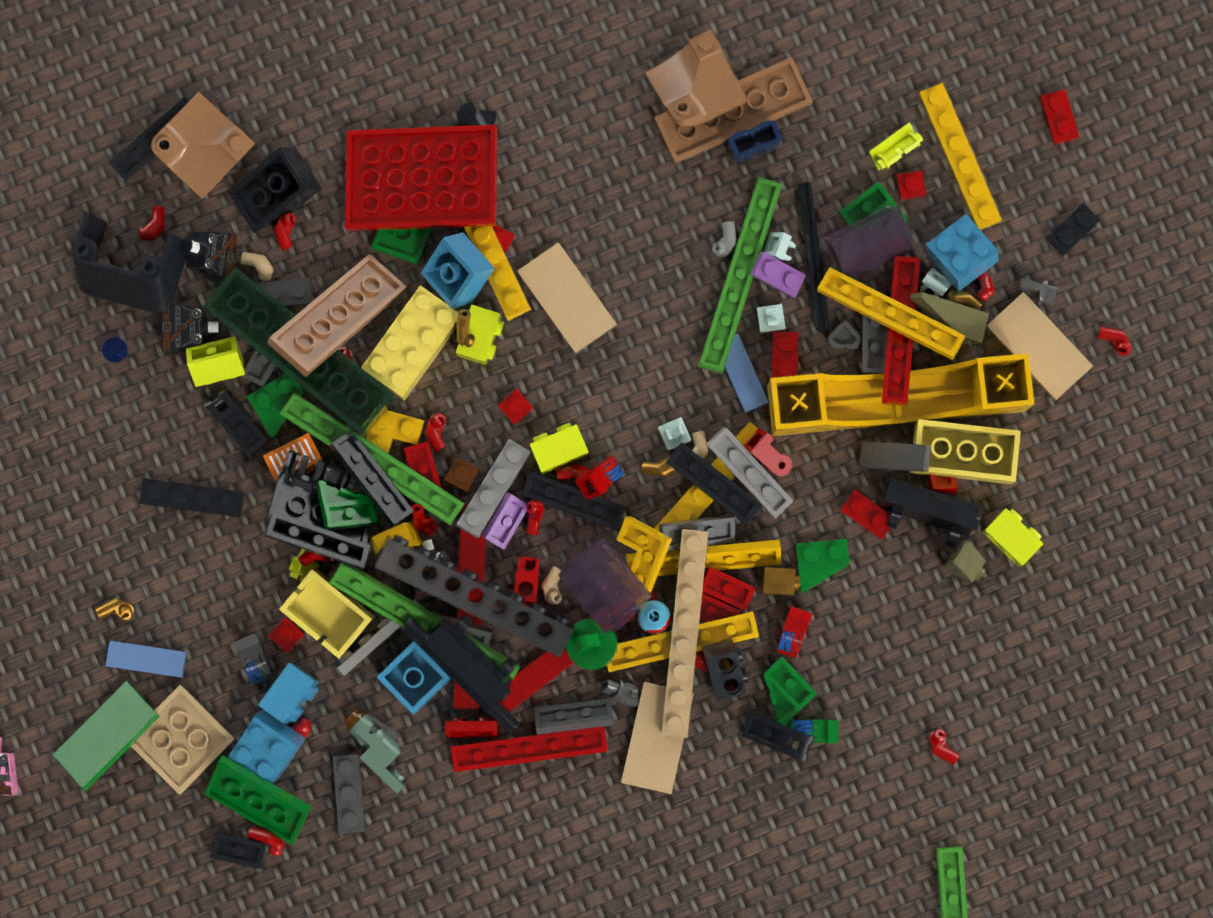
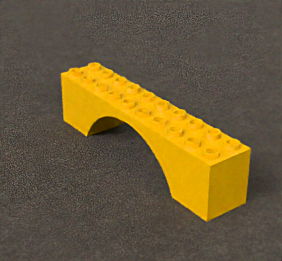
M1029 353L976 358L952 365L913 370L910 372L908 406L882 404L884 374H809L771 378L767 385L772 436L915 423L918 419L936 421L1025 412L1034 405Z

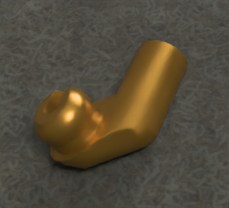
M966 290L950 291L945 300L964 304L977 310L983 305L982 302Z
M461 309L458 312L456 324L457 342L462 347L465 345L470 348L475 342L474 334H469L471 312L467 309Z
M670 456L657 463L643 462L642 464L643 474L666 477L676 471L666 464Z
M115 598L96 607L95 611L100 619L114 614L123 620H129L133 616L134 608L130 603Z

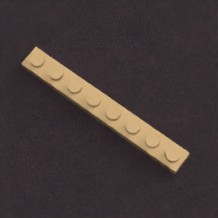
M682 529L662 735L688 738L708 541L707 531Z

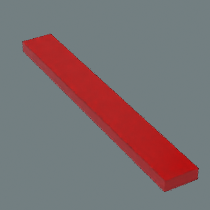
M465 504L461 509V516L467 508L468 504ZM460 529L459 566L462 572L464 569H468L478 574L477 579L484 582L486 539L481 537V535L477 539ZM474 588L469 592L468 597L476 600L482 595V590ZM457 607L458 620L466 614L473 624L483 626L482 619ZM454 681L453 709L480 710V706Z
M653 589L648 601L659 599ZM617 597L590 619L596 618L604 621L614 631H617L638 615L639 608ZM566 647L560 657L546 651L516 674L509 688L511 690L510 694L502 702L497 701L508 712H511L570 667L574 662L570 659Z

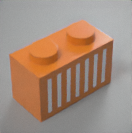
M309 433L263 455L275 482L289 450L300 453L295 470H297L303 454L309 456V463L304 471L307 475L313 473L314 466L318 460L324 461Z

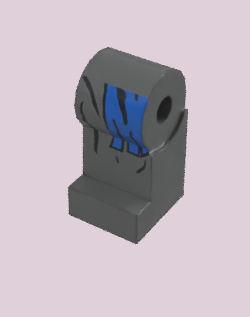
M254 634L234 642L253 686L273 679L259 634Z

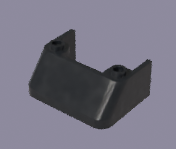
M85 211L72 250L79 289L88 296L154 314L166 313L171 307L187 258V254L181 250L184 240L169 233L162 257L153 255L145 257L141 261L137 272L96 262L95 260L107 223L90 212Z

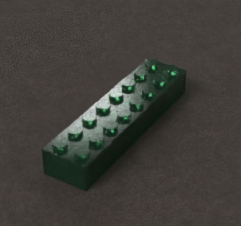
M236 267L203 305V308L363 438H365L396 400L392 392L339 350H336L305 377L268 344L269 338L296 315Z

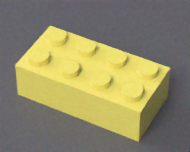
M420 285L361 367L362 371L405 401L456 330L458 311L451 309L448 304Z
M918 419L915 422L913 444L931 446L928 472L910 471V473L1013 484L1016 482L1021 431Z

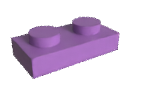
M760 252L750 273L754 278L791 298H796L806 276L765 252Z
M506 492L481 537L504 550L527 511V504Z

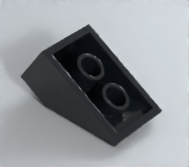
M280 147L231 188L228 193L253 233H257L278 220L283 214L291 212L304 204L322 188L296 147Z

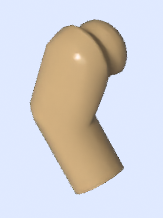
M242 252L241 264L254 266L259 272L258 278L261 281H269L272 278L273 267L266 256Z
M705 432L692 433L694 442L692 451L705 459L708 454Z
M555 566L552 567L541 584L544 599L553 605L559 604L562 600L557 583L564 574L563 571Z

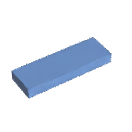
M737 333L734 336L725 370L746 414L769 402Z
M110 641L106 666L183 678L187 652Z

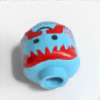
M651 600L646 602L642 609H639L637 621L645 632L658 634L668 627L671 621V614L669 608L664 603Z

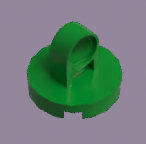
M596 618L584 619L576 623L566 645L570 659L577 666L587 670H599L607 666L618 650V638L615 631L606 622Z

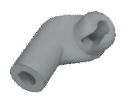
M734 222L722 223L723 237L712 246L713 253L718 257L727 256L737 245Z

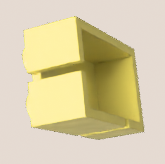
M315 567L308 573L297 587L298 589L289 596L279 610L314 639L319 640L323 635L328 637L321 644L337 658H341L375 616L353 597L329 583L331 579Z

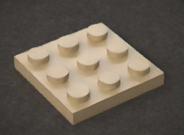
M179 685L155 709L160 717L131 747L181 795L236 739L182 685Z

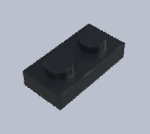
M1082 203L1046 239L1065 256L1101 220Z
M216 832L210 858L261 869L267 844Z

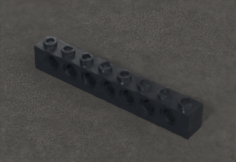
M395 534L394 538L387 535L373 562L374 567L558 657L561 656L574 631L573 627L569 624V619L560 614H556L554 617L546 613L548 609L540 604L533 603L531 606L523 602L525 599L523 596L513 591L507 594L501 591L502 587L493 581L488 580L485 583L478 580V574L468 569H464L462 572L454 568L456 565L454 562L443 557L441 560L432 557V552L424 547L418 546L415 549L408 545L409 541L397 534ZM403 554H409L413 557L412 562L407 566L398 563L400 556ZM428 565L436 568L435 574L431 577L422 575L423 568ZM448 578H458V585L455 588H447L445 582ZM474 588L482 590V595L476 600L468 597L469 592ZM495 600H503L505 605L502 610L494 611L491 609L492 603ZM519 611L528 613L526 620L523 622L514 620L516 613ZM541 623H550L548 632L539 633L537 631Z

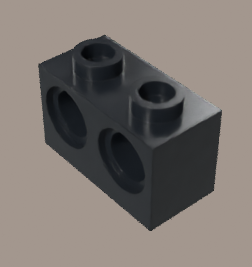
M732 638L702 646L716 701L747 694L744 683L749 682L745 668H740L739 662H743V656L740 647L734 646Z

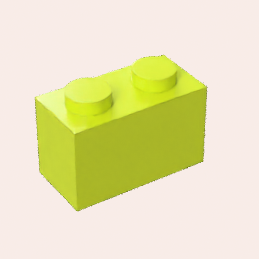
M471 305L469 310L471 312L469 334H474L475 342L470 348L465 345L462 347L458 344L456 355L486 365L488 359L493 360L497 347L493 345L496 335H501L504 322L500 321V313Z
M236 336L186 348L187 365L195 387L245 375L244 360Z
M567 423L556 428L557 433L548 436L547 433H543L533 438L534 442L530 444L541 474L589 455L577 424L571 426V423Z
M1006 508L996 516L982 533L1015 565L1021 567L1043 545L1039 540L1041 535L1032 527L1028 529L1021 523L1023 519L1013 509L1009 511Z

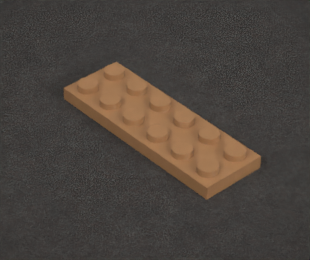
M788 58L738 80L740 87L746 95L747 102L709 121L694 126H681L675 124L667 112L654 117L674 164L727 142L737 132L753 130L760 123L778 120L812 105L813 101L793 58Z
M369 254L269 338L268 344L306 377L403 294L407 286Z

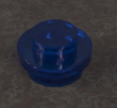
M112 337L103 344L102 353L108 361L118 363L126 358L128 346L121 338Z

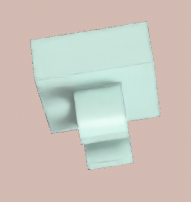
M770 232L763 252L778 260L789 261L792 257L787 256L786 251L788 248H795L796 245L790 241L792 236L784 232Z
M932 267L922 280L924 284L920 288V292L931 288L934 291L933 296H943L952 283Z
M782 304L756 308L760 334L786 329Z
M682 417L658 427L668 451L677 448L681 442L683 444L691 442Z

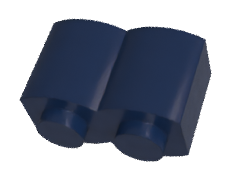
M766 121L758 124L753 130H743L732 135L728 140L727 148L733 162L742 163L752 159L757 153L765 154L775 150L780 145L782 136L776 121Z

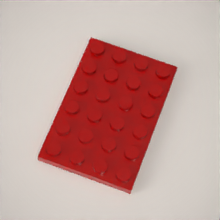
M496 125L347 130L345 229L347 231L496 226Z

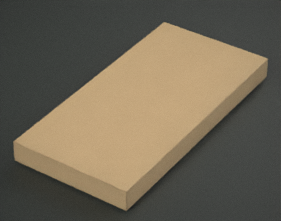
M559 242L517 271L575 354L617 326L614 319Z
M1024 292L986 326L1011 355L1029 353L1031 376L1054 401L1093 367Z
M644 682L621 783L672 794L684 738L662 735L666 687Z

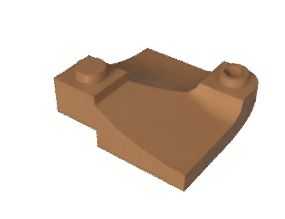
M711 29L689 39V43L678 53L657 67L645 72L651 87L668 116L675 124L681 126L698 125L747 102L746 95L734 76L722 51V47Z
M198 92L153 138L151 147L153 153L197 196L203 199L255 143ZM161 141L169 143L167 150H162L159 147Z

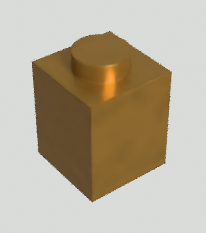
M765 567L763 569L762 594L793 596L795 590L799 591L800 575H795L796 569Z

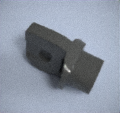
M1022 278L1020 284V291L1022 293L1038 297L1037 305H1041V303L1053 305L1058 287L1048 284L1046 279L1040 284Z
M617 679L615 681L606 680L601 684L600 691L609 694V698L630 707L638 706V689L632 683H623V680Z

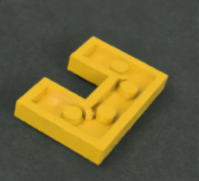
M375 407L366 440L388 454L393 439L417 445L425 421Z
M627 516L624 519L617 540L637 551L631 569L628 571L614 562L607 563L599 586L642 609L649 599L672 538L631 516Z

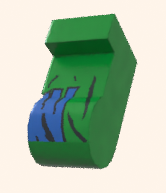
M790 720V727L815 736L814 742L838 744V720Z

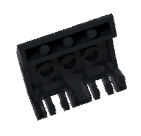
M289 450L279 472L266 516L265 537L363 570L370 549L367 541L371 526L325 530L316 488L318 481H325L328 486L337 489L342 487L352 491L356 481L351 474L347 479V469L329 463L326 464L322 476L319 478L324 467V461L318 460L315 464L311 477L303 475L309 463V456L303 454L297 470H295L300 453ZM360 489L359 494H362V495L367 496V495L364 493V491H363L362 489Z

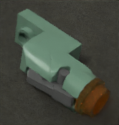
M357 708L345 720L344 724L348 727L346 730L355 737L362 749H367L360 759L398 794L406 786L402 782L405 778L395 768L391 771L388 769L392 762L401 754L399 744L396 742L397 732L372 715H367L365 711L361 712Z

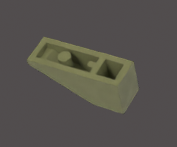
M924 292L911 294L910 300L926 316L965 335V340L961 346L971 347L972 344L982 343L989 313Z
M965 541L956 546L943 568L970 584L974 580L977 582L980 580L986 570L983 567L986 560L971 543Z

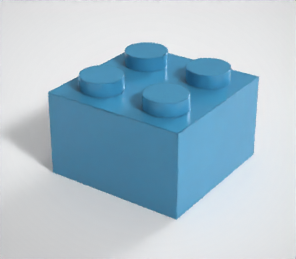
M967 214L926 244L927 256L958 291L998 262V249Z
M464 233L443 237L421 274L449 307L454 309L473 302L491 275L494 267Z
M414 641L377 676L413 715L452 679Z
M288 663L258 706L283 724L296 722L304 712V709L301 707L306 700L312 701L318 693L319 688L316 686L319 684V681L296 664Z
M263 709L253 718L228 758L274 784L279 780L306 738Z

